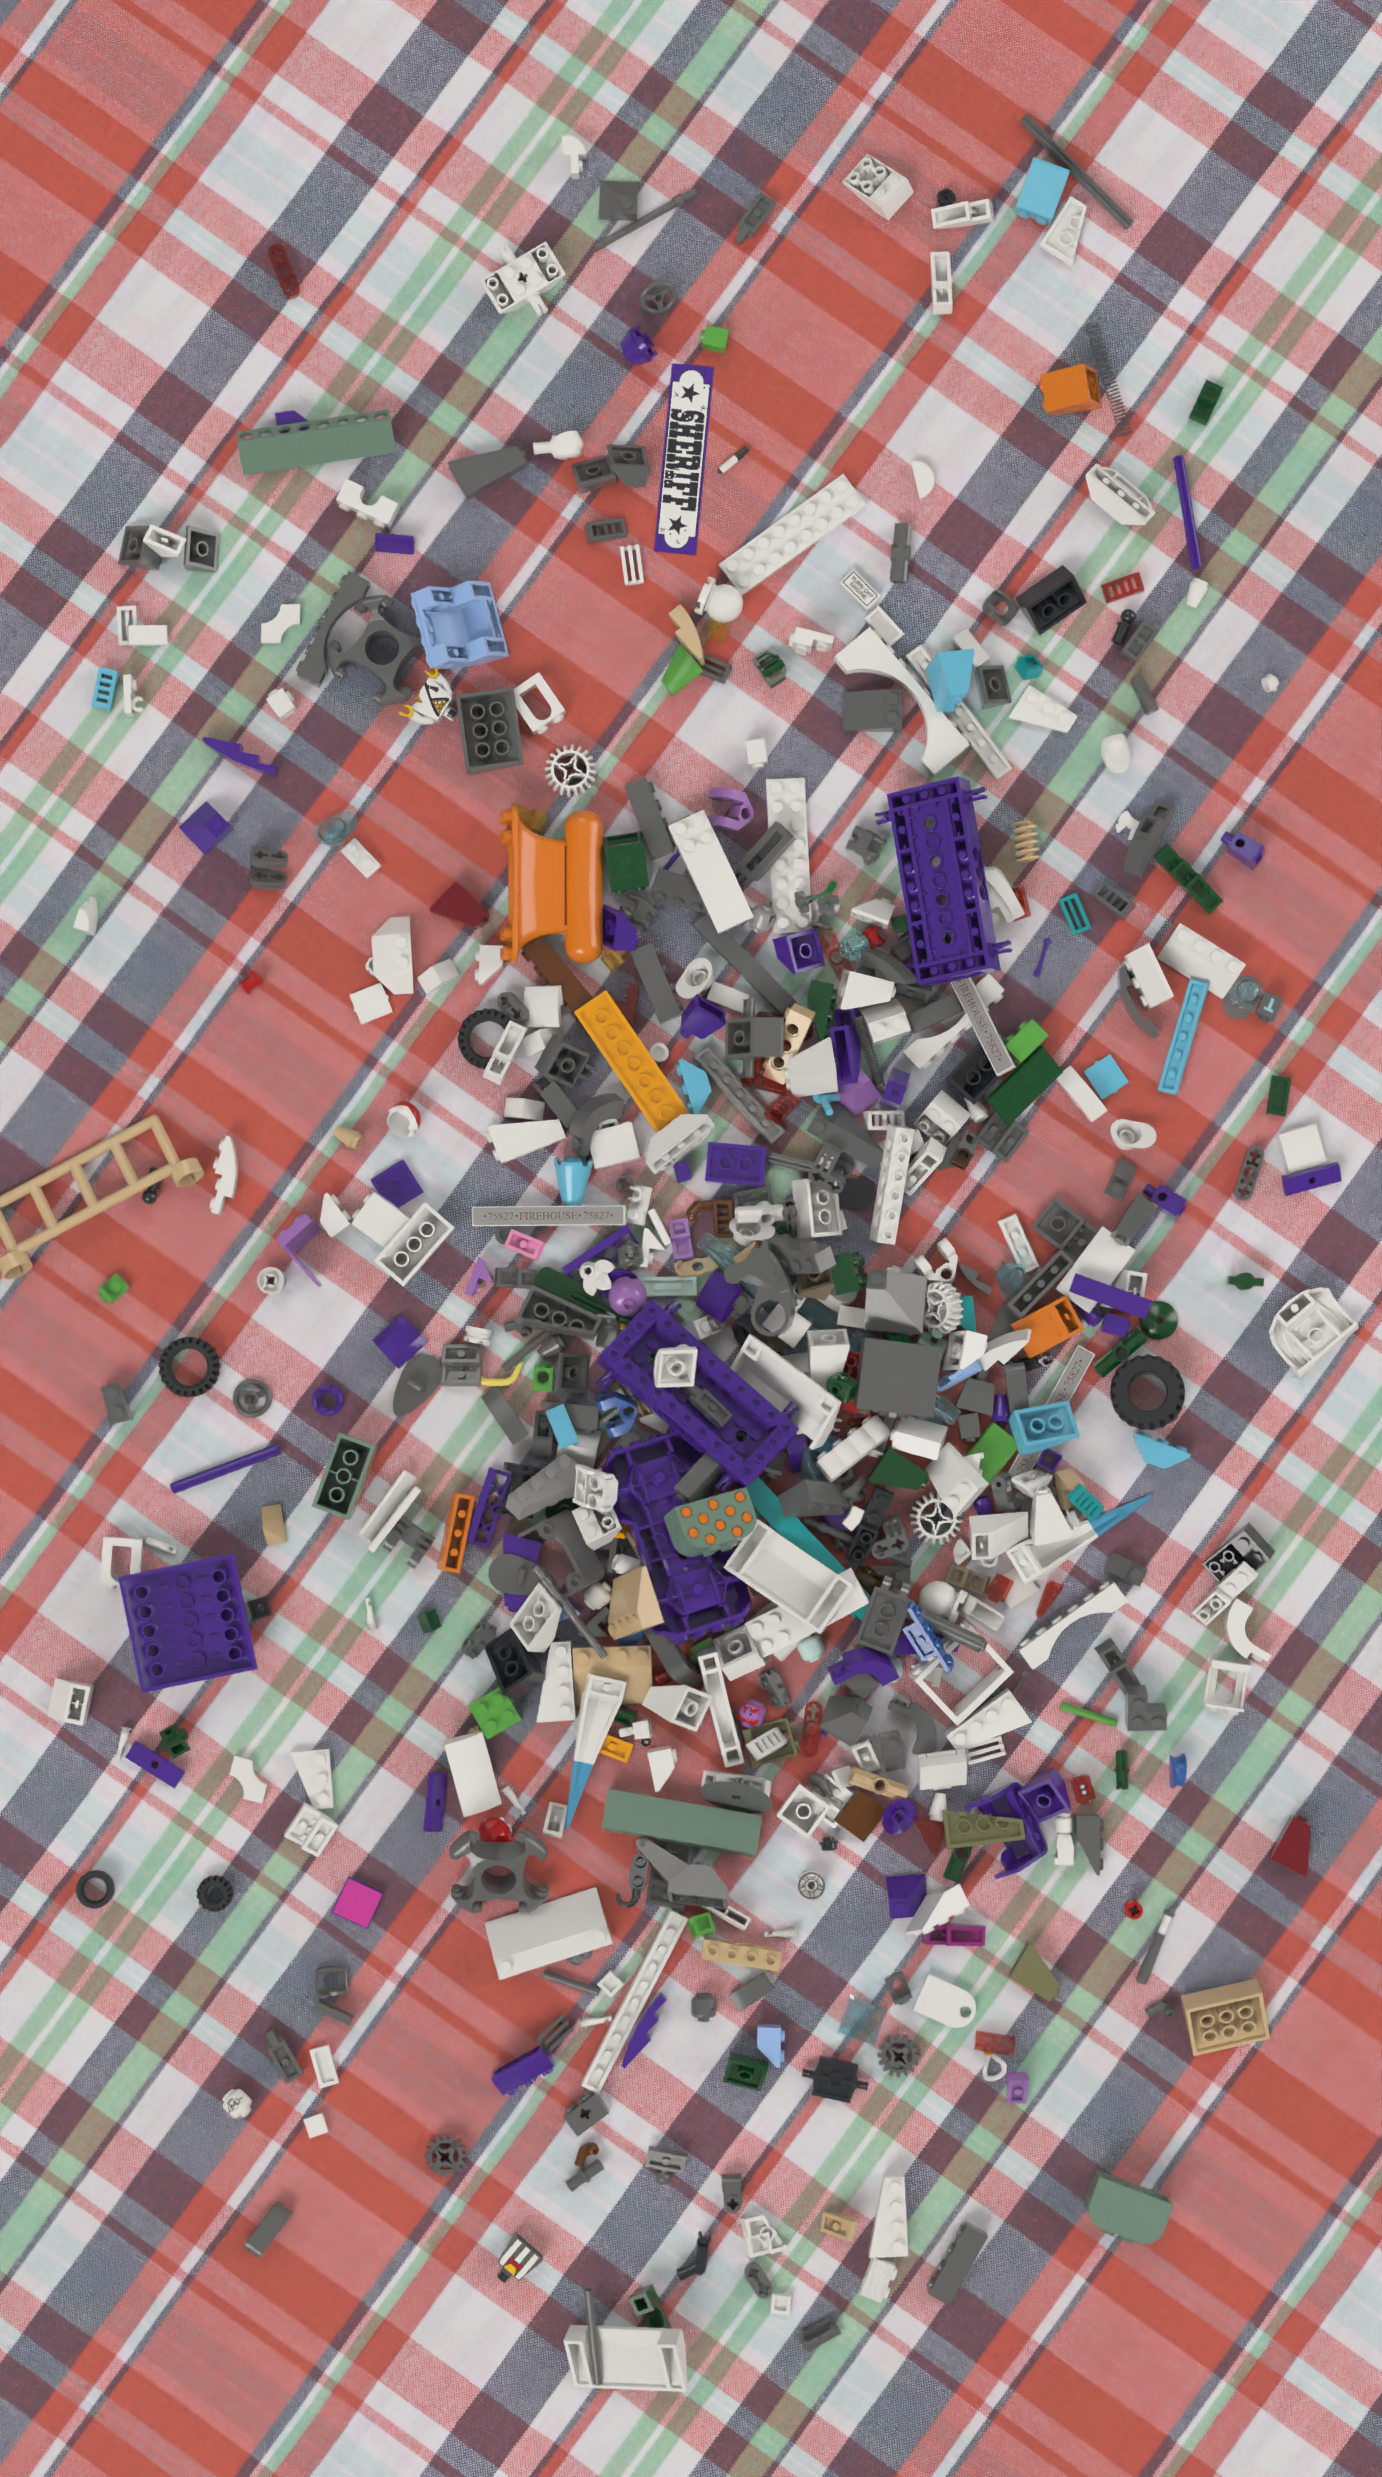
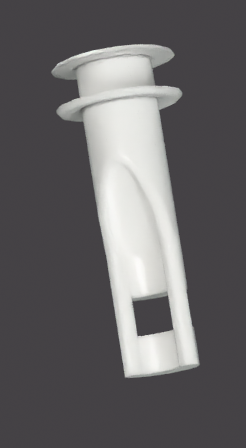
M147 1536L144 1546L147 1544L148 1548L152 1546L173 1555L176 1554L178 1549L153 1539V1536L152 1538Z
M370 1597L365 1598L368 1626L366 1631L378 1629L375 1626L377 1624H375L372 1605L368 1603L371 1601Z
M120 1727L122 1731H119L121 1736L117 1750L119 1755H116L117 1760L121 1759L123 1747L128 1740L129 1734H132L129 1733L132 1730L131 1728Z
M509 1784L501 1792L505 1793L504 1795L509 1798L517 1810L520 1808V1814L523 1816L526 1812L518 1803L516 1795L512 1791L513 1788H510L511 1784Z
M791 1927L789 1930L772 1931V1934L764 1932L765 1938L779 1936L785 1938L792 1937L793 1939V1937L797 1936V1930Z
M583 2016V2019L580 2020L579 2018L581 2030L582 2027L586 2029V2026L604 2023V2020L607 2019L608 2022L612 2021V2016L586 2019Z

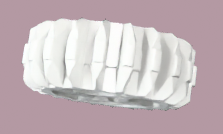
M571 744L570 750H567L566 745H563V752L556 748L558 755L550 754L553 761L546 760V763L551 767L544 768L546 772H550L545 775V778H552L548 785L552 786L555 784L553 787L554 792L560 788L559 794L561 796L567 791V797H571V791H574V795L577 797V790L580 789L584 794V786L588 789L591 788L588 781L595 782V778L590 775L597 774L596 770H591L596 767V763H589L593 760V756L586 758L588 755L587 750L581 754V746H578L577 751H574L573 744ZM573 756L569 763H558L564 757ZM578 759L585 763L587 767L586 774L577 768ZM574 766L575 773L568 776L566 769ZM555 768L564 773L563 783H560L555 777ZM574 778L583 779L576 785L568 786Z
M936 1282L926 1287L923 1324L924 1328L928 1329L929 1332L939 1330L942 1334H948L955 1330L957 1325L961 1324L959 1319L963 1317L961 1311L964 1310L961 1307L963 1301L959 1300L961 1294L956 1293V1288L952 1287L951 1284Z
M931 1492L929 1493L930 1499L927 1500V1497L923 1495V1503L919 1500L916 1501L920 1505L919 1508L912 1507V1510L917 1512L916 1514H910L911 1518H916V1521L910 1522V1525L917 1524L913 1532L915 1533L920 1530L921 1533L917 1537L920 1539L925 1535V1543L929 1541V1538H932V1545H935L936 1539H939V1544L941 1545L943 1544L942 1538L944 1537L947 1542L950 1541L949 1534L956 1537V1533L953 1532L954 1528L960 1531L961 1528L956 1526V1522H963V1520L957 1519V1516H961L962 1513L955 1515L951 1511L952 1517L943 1516L940 1506L941 1503H945L940 1498L938 1492L936 1498H934ZM935 1502L932 1513L921 1514L928 1504ZM937 1512L939 1517L941 1516V1518L946 1520L937 1521L935 1528L934 1521L926 1517L935 1516ZM920 1520L931 1523V1534L923 1529ZM942 1523H951L947 1531L938 1534L939 1526Z

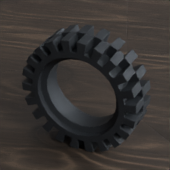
M485 1008L474 1011L473 1014L468 1015L466 1020L464 1019L462 1026L459 1028L458 1045L462 1055L470 1064L480 1069L486 1068L491 1057L480 1056L473 1050L470 1043L473 1029L482 1022L491 1021L499 1024L505 1030L509 1021H512L507 1015L496 1009Z
M184 1337L172 1341L168 1347H165L163 1354L160 1356V1362H158L160 1369L158 1372L161 1375L162 1383L172 1393L182 1397H197L205 1394L213 1388L212 1386L216 1384L217 1378L220 1375L221 1363H219V1356L216 1354V1350L208 1342L196 1337ZM185 1349L199 1351L207 1362L205 1377L194 1385L180 1383L172 1372V1362L175 1356Z

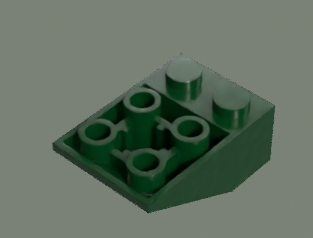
M811 980L807 1006L809 1010L816 1012L812 1022L818 1042L828 1038L829 1028L826 1025L827 1021L831 1022L833 1009L830 1008V1004L835 1002L837 990L834 989V984Z
M859 1251L834 1255L836 1265L830 1267L836 1294L841 1295L866 1289L868 1274L863 1271L862 1266L865 1265L863 1255L859 1254Z

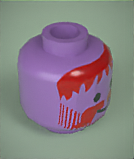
M751 1698L749 1701H744L738 1713V1718L742 1721L741 1725L750 1729L753 1726L759 1727L766 1714L764 1704Z

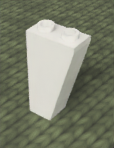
M559 1119L487 1126L488 1131L485 1132L489 1143L493 1142L495 1149L492 1150L496 1161L500 1160L501 1164L567 1139Z

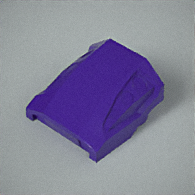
M402 1314L372 1340L398 1369L428 1343Z

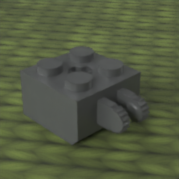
M552 1034L535 1068L543 1076L573 1088L578 1078L588 1081L589 1076L582 1072L583 1068L585 1067L593 1071L595 1066L587 1062L591 1054L584 1047Z

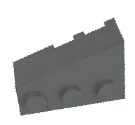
M804 1479L778 1496L783 1516L841 1515L844 1513V1510L851 1507L849 1497L845 1499L841 1494L846 1486Z

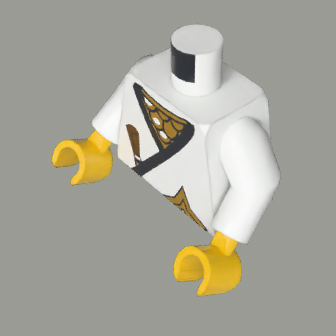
M433 669L431 673L424 670L425 674L430 677L411 706L401 705L406 708V712H398L399 715L408 716L412 721L424 725H432L435 722L440 723L443 717L453 722L458 715V711L450 707L454 700L448 681L438 672V669Z

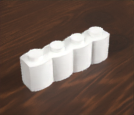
M878 1415L874 1417L868 1416L863 1420L862 1427L859 1429L853 1428L847 1433L848 1438L843 1441L839 1439L832 1445L833 1449L828 1453L824 1451L817 1457L816 1466L830 1483L890 1437L891 1431Z

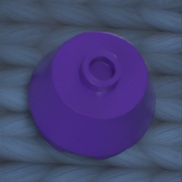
M640 326L629 329L620 342L624 357L635 366L651 362L658 355L656 351L653 352L652 347L655 345L646 332L642 334L639 331Z

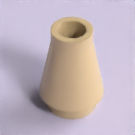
M339 1125L333 1132V1136L337 1137L350 1149H358L363 1140L360 1132L343 1128Z

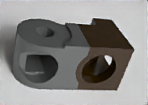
M966 1131L949 1164L965 1171L976 1150L980 1137Z

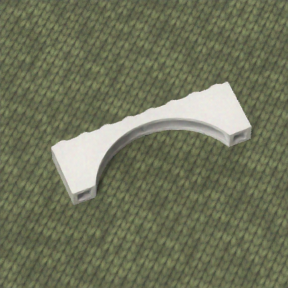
M869 627L835 655L834 661L846 675L860 672L879 674L897 682L912 695L921 709L927 731L926 749L921 764L934 777L969 748L970 744L968 742L970 740L963 732L960 733L956 729L957 724L952 718H947L943 714L944 711L937 712L935 703L931 699V693L926 688L922 689L918 684L920 682L913 673L910 675L906 670L907 665L902 659L898 660L893 655L895 651L889 644L885 645L882 642L881 634L876 629L872 630Z

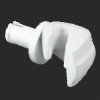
M565 431L558 435H552L550 441L533 442L534 455L552 453L554 458L560 460L577 458L581 456L583 441L578 431Z

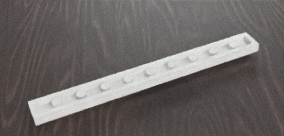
M672 1909L669 1910L580 2083L581 2086L599 2094L688 1921L686 1916Z

